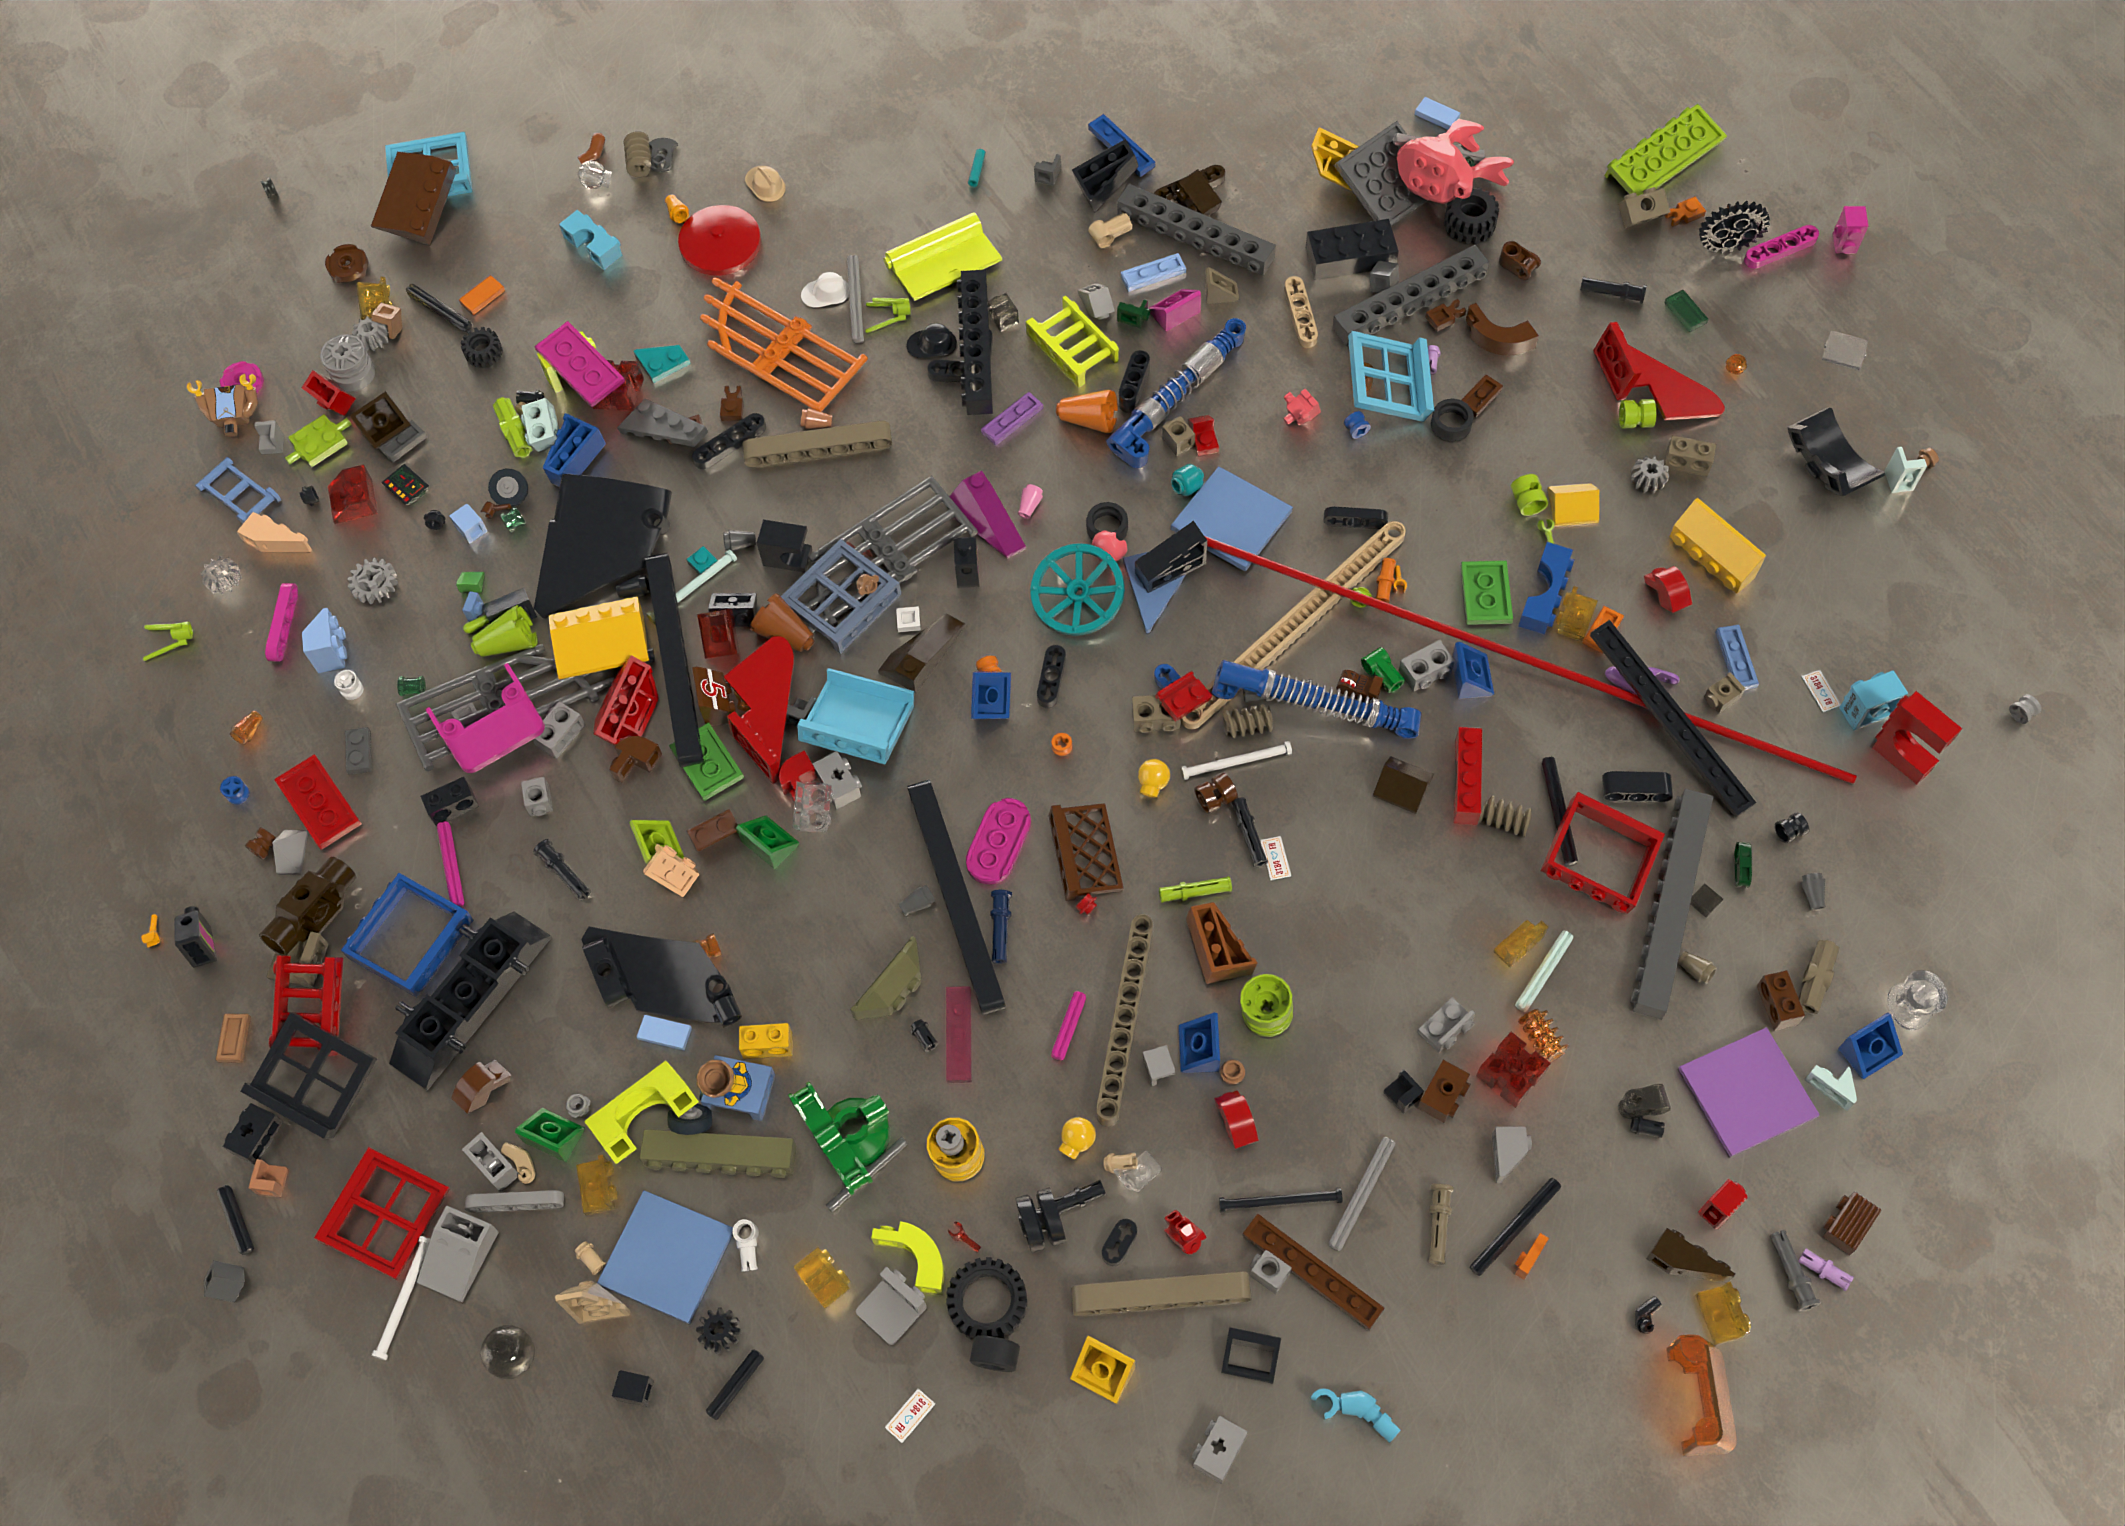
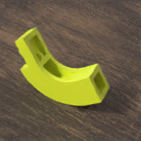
M901 1221L898 1231H895V1228L890 1226H880V1229L873 1228L871 1239L875 1245L902 1248L915 1256L918 1262L915 1287L923 1293L943 1295L945 1282L944 1265L940 1252L929 1235L920 1228Z

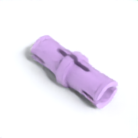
M1807 1248L1804 1250L1803 1256L1798 1260L1799 1263L1818 1273V1277L1822 1280L1826 1278L1844 1291L1848 1289L1854 1276L1832 1265L1833 1262L1828 1259L1826 1261Z

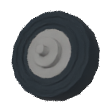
M504 468L492 475L488 491L496 504H511L512 508L520 505L525 500L528 494V483L519 471Z
M696 1104L678 1117L671 1109L667 1116L668 1128L672 1132L682 1135L703 1133L712 1126V1111L707 1106Z

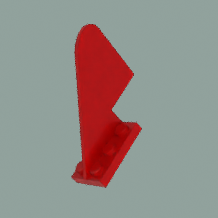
M1610 322L1593 349L1617 401L1625 400L1632 388L1648 386L1664 420L1719 417L1725 410L1723 402L1713 391L1628 345L1618 322Z
M781 636L770 638L724 675V679L750 708L741 717L735 711L727 716L731 735L772 784L779 781L780 759L794 666L793 650L789 642Z

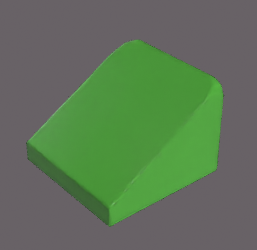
M462 572L456 583L459 592L469 593L471 591L482 593L485 573Z

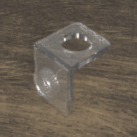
M1148 1151L1143 1152L1137 1158L1138 1166L1136 1169L1121 1170L1116 1168L1114 1170V1173L1128 1190L1141 1191L1161 1172L1162 1167Z

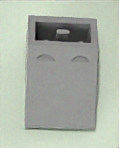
M446 1205L433 1230L416 1283L463 1302L499 1231L485 1221Z

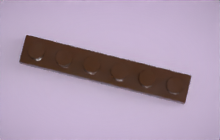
M1257 1214L1243 1232L1242 1236L1263 1252L1267 1250L1292 1268V1274L1367 1330L1371 1329L1384 1311L1385 1307L1261 1215Z

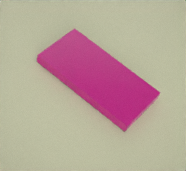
M569 321L565 322L534 346L535 350L591 407L595 406L625 382L623 376Z

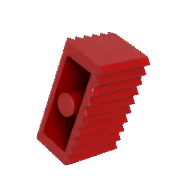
M1728 1179L1698 1211L1699 1215L1714 1229H1719L1748 1199L1744 1187L1738 1182Z

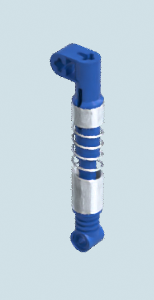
M1238 318L1228 320L1225 328L1213 340L1203 343L1182 363L1183 372L1175 370L1176 378L1168 377L1165 385L1160 384V389L1153 391L1151 398L1147 397L1132 411L1131 417L1106 440L1110 450L1133 468L1144 467L1148 461L1149 444L1141 436L1146 432H1151L1169 415L1170 409L1173 410L1177 407V402H1183L1184 395H1190L1192 389L1197 388L1199 384L1203 383L1225 361V356L1233 348L1242 345L1246 331L1245 323ZM1192 383L1197 384L1195 387H1191Z

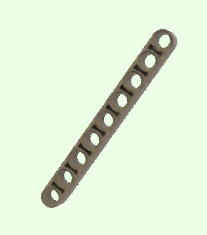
M1145 914L1135 916L1131 922L1097 1102V1119L1105 1127H1111L1118 1122L1153 936V921ZM1138 926H1146L1148 929L1140 932L1136 928ZM1135 948H1141L1144 950V952L1141 954H1135L1132 952V950ZM1131 970H1136L1140 974L1136 977H1132L1128 975V972ZM1126 993H1133L1136 995V997L1133 999H1126L1123 996ZM1123 1015L1132 1018L1129 1022H1121L1119 1020ZM1119 1038H1123L1127 1041V1043L1123 1046H1119L1115 1043V1041ZM1119 1061L1123 1066L1119 1069H1114L1110 1064ZM1116 1085L1119 1089L1114 1093H1110L1106 1090V1087ZM1106 1108H1110L1114 1111V1114L1106 1117L1101 1112Z

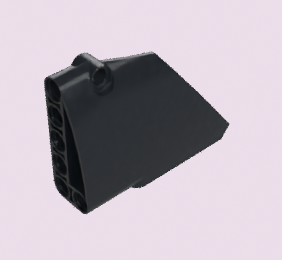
M562 474L555 516L548 525L534 610L545 619L593 591L646 568L645 557L651 556L659 536L669 530L670 522L667 516L672 492L664 488L617 479ZM657 519H660L659 524L654 526V522Z

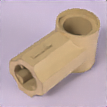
M1122 213L1106 222L1102 220L1095 221L1090 225L1088 232L1100 248H1105L1114 241V238L1132 230V223L1126 213Z

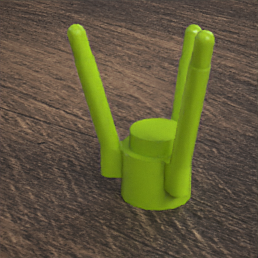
M872 298L873 302H867L866 306H892L893 315L897 314L898 316L866 329L865 332L869 333L895 322L906 320L905 315L911 314L909 298Z
M187 621L175 624L145 625L144 628L147 630H170L172 639H177L178 641L144 656L143 660L147 661L176 647L188 645L187 640L193 639L191 623Z

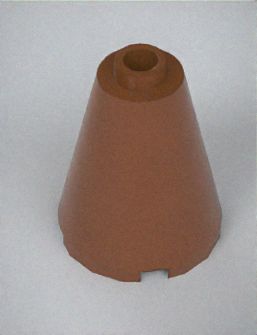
M773 594L767 600L770 604L766 607L762 606L755 615L750 630L768 639L774 636L784 637L792 649L799 652L803 650L808 651L815 642L813 639L814 634L779 594Z

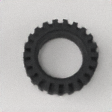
M986 1257V1260L977 1258L974 1263H965V1267L962 1270L959 1268L956 1271L957 1275L951 1278L950 1287H947L946 1304L953 1324L961 1334L964 1333L969 1339L976 1336H992L1005 1339V1335H1011L1014 1333V1329L1021 1325V1320L1026 1314L1028 1301L1023 1279H1021L1020 1274L1009 1263L1004 1264L1003 1260L1000 1259L994 1261L992 1257ZM983 1277H994L1001 1280L1008 1287L1011 1294V1303L1006 1314L999 1320L991 1323H981L973 1320L968 1316L963 1307V1297L966 1289L973 1281Z

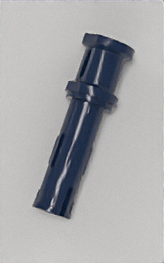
M999 889L991 892V897L993 898V910L990 911V916L993 919L991 961L995 964L1007 963L1008 920L1012 915L1011 911H1009L1012 892Z

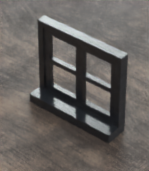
M290 1012L251 1083H244L240 1092L323 1139L334 1138L377 1058L302 1016ZM297 1030L323 1044L310 1068L284 1054ZM331 1050L358 1064L345 1088L319 1074ZM281 1059L307 1073L294 1097L268 1084ZM315 1079L342 1093L329 1117L302 1103Z

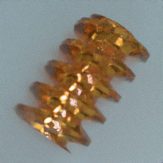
M1534 1009L1524 1014L1518 1020V1023L1524 1025L1523 1031L1525 1033H1530L1528 1039L1534 1042L1533 1048L1535 1050H1540L1538 1056L1542 1059L1546 1058L1543 1062L1546 1065L1561 1057L1569 1048V1045H1560V1042L1564 1039L1563 1035L1555 1037V1033L1559 1028L1549 1027L1554 1020L1544 1019L1549 1013L1548 1010L1540 1011L1539 1009Z

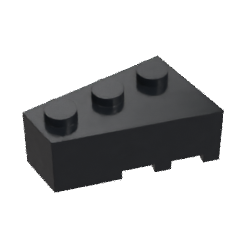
M1126 139L1075 167L1072 169L1077 184L1095 213L1131 176L1139 165L1134 152Z
M1193 520L1151 551L1135 561V574L1147 592L1150 593L1205 565L1208 540Z

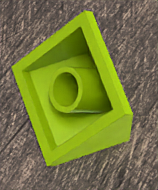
M631 820L629 822L646 864L655 855L656 850L654 847L657 844L662 847L665 845L671 847L677 852L676 855L678 857L684 858L670 821Z

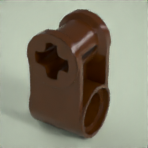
M1515 241L1506 242L1502 247L1499 257L1500 265L1522 280H1528L1531 272L1541 265L1538 255L1530 252Z

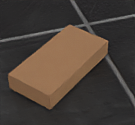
M224 1014L216 1055L218 1063H243L251 1019L249 1014Z

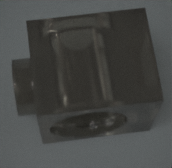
M1007 293L995 296L988 301L989 315L1000 332L1019 324L1018 310Z

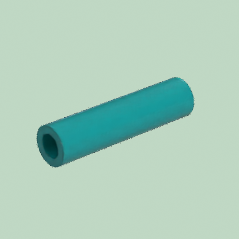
M977 149L975 152L968 184L972 187H976L979 182L986 154L983 149Z

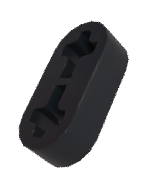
M1122 1219L1118 1221L1102 1248V1259L1107 1265H1120L1136 1240L1137 1226L1132 1220ZM1127 1226H1130L1132 1235L1127 1234L1123 1241H1121L1122 1231L1120 1228L1125 1229ZM1116 1244L1120 1245L1118 1248L1119 1257L1114 1256L1112 1259H1109L1107 1250L1112 1251Z

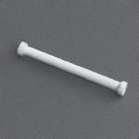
M1285 741L1283 745L1188 768L1182 766L1181 773L1183 780H1187L1190 776L1285 753L1286 755H1291L1292 748L1290 742Z
M420 1236L418 1240L420 1245L378 1348L373 1350L371 1355L375 1358L385 1361L388 1358L386 1353L421 1270L429 1246V1238Z

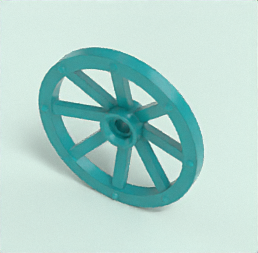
M1081 543L1060 547L1047 555L1035 570L1030 588L1031 601L1039 618L1054 631L1072 636L1090 634L1106 626L1118 613L1125 593L1124 578L1113 557L1097 546ZM1075 554L1076 579L1072 580L1055 562L1065 556ZM1083 554H1090L1103 560L1084 581ZM1109 566L1113 571L1116 585L1089 588ZM1051 568L1066 583L1067 588L1040 585L1046 571ZM1077 591H1082L1080 595H1076ZM1115 593L1114 599L1106 612L1090 598L1091 595ZM1040 594L1068 596L1047 613L1044 611L1040 601ZM1074 602L1072 626L1052 619ZM1082 603H1086L1099 618L1091 623L1080 625Z

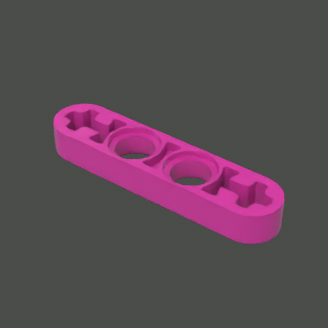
M1805 225L1748 249L1744 263L1747 267L1756 269L1811 247L1818 239L1819 230L1815 226ZM1785 241H1794L1796 245L1789 246ZM1775 248L1778 253H1770L1767 249Z
M295 583L281 584L265 648V655L268 661L281 662L283 660L298 599V587Z

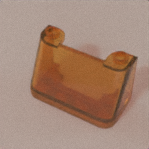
M1679 1335L1666 1348L1668 1362L1675 1361L1679 1363L1683 1368L1684 1374H1697L1704 1418L1700 1419L1695 1427L1692 1428L1693 1434L1691 1438L1681 1442L1683 1457L1728 1454L1737 1445V1435L1723 1354L1718 1347L1699 1335Z

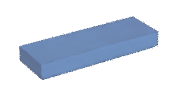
M1740 625L1717 628L1715 633L1728 672H1731L1746 689L1757 688L1759 682Z

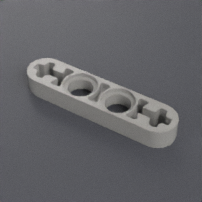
M554 1190L467 1195L465 1199V1210L468 1212L558 1209L564 1205V1193Z

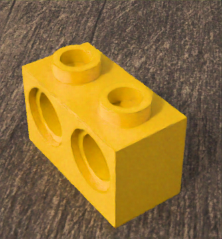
M789 1023L739 1026V1051L743 1059L793 1056L792 1030Z

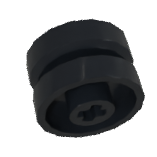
M1050 1187L1037 1191L1036 1199L1039 1208L1036 1209L1032 1198L1028 1194L1015 1198L1019 1211L1018 1219L1024 1238H1027L1032 1253L1045 1248L1043 1232L1047 1233L1049 1242L1053 1246L1066 1242L1062 1222Z

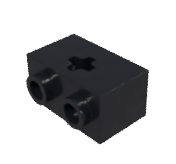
M250 1103L241 1112L238 1123L227 1134L222 1147L231 1154L255 1165L256 1160L261 1159L283 1124V1121L275 1114Z

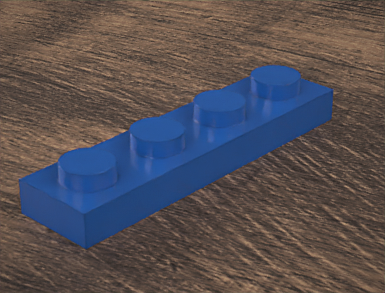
M1102 114L1088 124V130L1108 148L1126 139L1136 156L1139 167L1134 172L1139 177L1155 168V161L1106 115Z

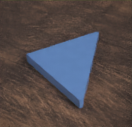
M1145 552L1124 557L1123 563L1147 634L1151 632L1153 625L1160 618L1167 607V603L1181 585L1185 575L1148 593L1135 574V561L1148 553Z

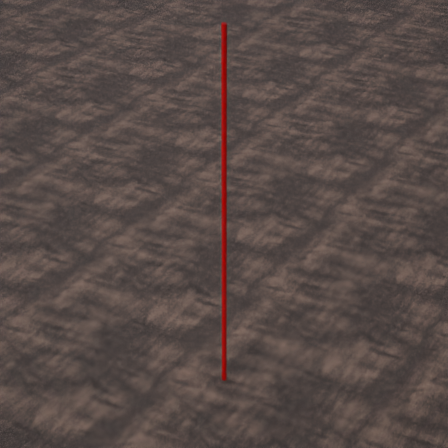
M1205 536L1208 540L1207 546L1647 708L1638 695ZM1685 713L1696 727L1848 783L1854 784L1857 775Z

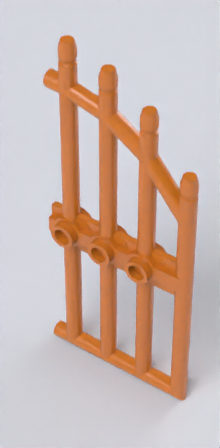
M714 277L712 283L727 292V295L723 302L708 294L703 298L708 304H712L713 307L719 309V318L717 321L708 315L702 314L700 320L718 331L722 344L718 345L717 342L709 340L707 346L814 410L822 412L868 360L864 354L855 358L810 332L812 325L808 324L801 317L795 316L790 320L741 292L742 285L738 281H735L731 286L721 279ZM734 297L782 324L785 328L778 335L733 309L730 305ZM727 315L772 340L771 344L764 349L726 326ZM804 337L851 364V366L843 373L800 348L797 344ZM729 338L760 356L753 363L732 352ZM792 352L837 378L838 381L831 388L783 359ZM778 366L826 395L817 402L774 377L771 373Z

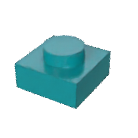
M704 546L686 559L687 563L699 575L718 561Z

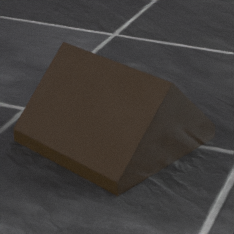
M1390 756L1383 766L1373 797L1416 814L1434 773Z

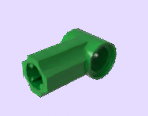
M1379 647L1361 658V665L1368 675L1384 678L1382 686L1388 693L1397 691L1404 684L1405 679L1391 664L1390 656L1384 648Z

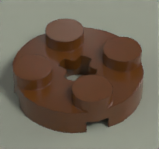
M344 244L333 249L334 253L331 256L328 254L325 259V267L329 275L337 283L363 279L366 276V270L369 265L365 252L353 244Z

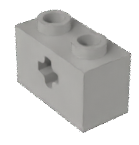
M836 751L813 763L817 777L836 810L861 797L859 788L862 785L856 775L852 776L849 772L851 766L846 757L841 758Z
M482 1132L462 1149L500 1192L517 1178V1174H519Z
M1220 1415L1216 1422L1211 1420L1204 1433L1208 1436L1205 1444H1198L1192 1455V1459L1195 1460L1193 1468L1222 1484L1248 1432ZM1219 1442L1222 1443V1450L1225 1452L1213 1453L1214 1447L1212 1444L1217 1446Z

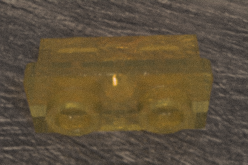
M1574 586L1571 593L1566 592L1562 604L1566 606L1565 611H1559L1556 623L1560 625L1557 633L1583 641L1598 600L1577 594L1578 587Z
M1526 920L1494 949V953L1511 968L1545 937L1549 927L1542 920L1536 926Z
M602 1154L598 1155V1160L576 1165L583 1213L590 1215L615 1209L614 1200L618 1199L615 1184L612 1185L610 1176L614 1175L612 1161H608Z
M1731 1282L1696 1294L1715 1346L1745 1338L1750 1333V1319L1746 1313H1743L1740 1306L1741 1297L1737 1288H1733Z

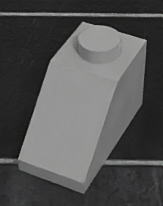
M1096 283L1077 290L1091 317L1100 320L1109 317V313L1115 311L1107 286Z
M1526 1126L1495 1127L1492 1133L1496 1183H1502L1522 1162L1528 1150H1531V1135H1527Z

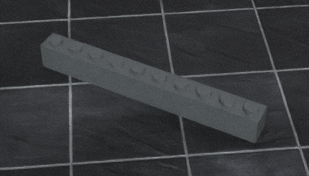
M1685 789L1681 797H1676L1673 809L1677 810L1676 817H1672L1669 830L1673 832L1671 838H1667L1664 851L1668 852L1667 859L1663 858L1659 871L1663 873L1662 880L1658 879L1655 893L1659 895L1657 901H1653L1650 915L1654 916L1653 922L1648 923L1645 933L1649 940L1647 945H1643L1640 958L1644 959L1643 967H1638L1635 980L1639 981L1638 989H1633L1630 1001L1634 1003L1633 1012L1662 1020L1667 1012L1713 800L1711 795Z

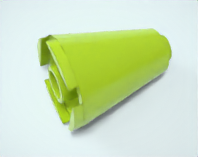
M516 605L474 635L471 647L475 654L485 657L533 648L537 646L538 639L536 632H531L530 626L533 623L521 606L518 607Z

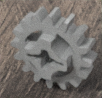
M373 558L372 562L364 559V565L357 563L358 569L350 571L353 577L347 578L350 583L348 588L354 598H359L361 603L368 600L369 604H373L375 599L381 603L383 596L390 598L388 592H395L393 585L398 584L396 579L397 573L390 563L387 564L384 559L378 562L376 558Z

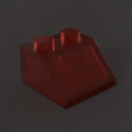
M364 464L343 469L328 486L334 524L378 514L372 478Z

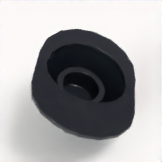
M933 323L924 330L912 334L907 340L906 348L912 356L917 358L943 356L954 351L957 340L955 335L946 326L940 323Z

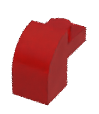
M1672 566L1667 569L1664 567L1656 568L1651 573L1644 575L1645 584L1658 591L1661 607L1674 613L1692 605L1688 583L1677 567Z
M804 750L783 763L779 772V780L784 795L790 793L795 803L799 802L803 809L810 806V798L804 785L816 780L818 777L813 764Z
M1238 1090L1214 1098L1216 1107L1224 1119L1227 1135L1235 1149L1259 1141L1255 1123L1244 1095L1241 1096Z

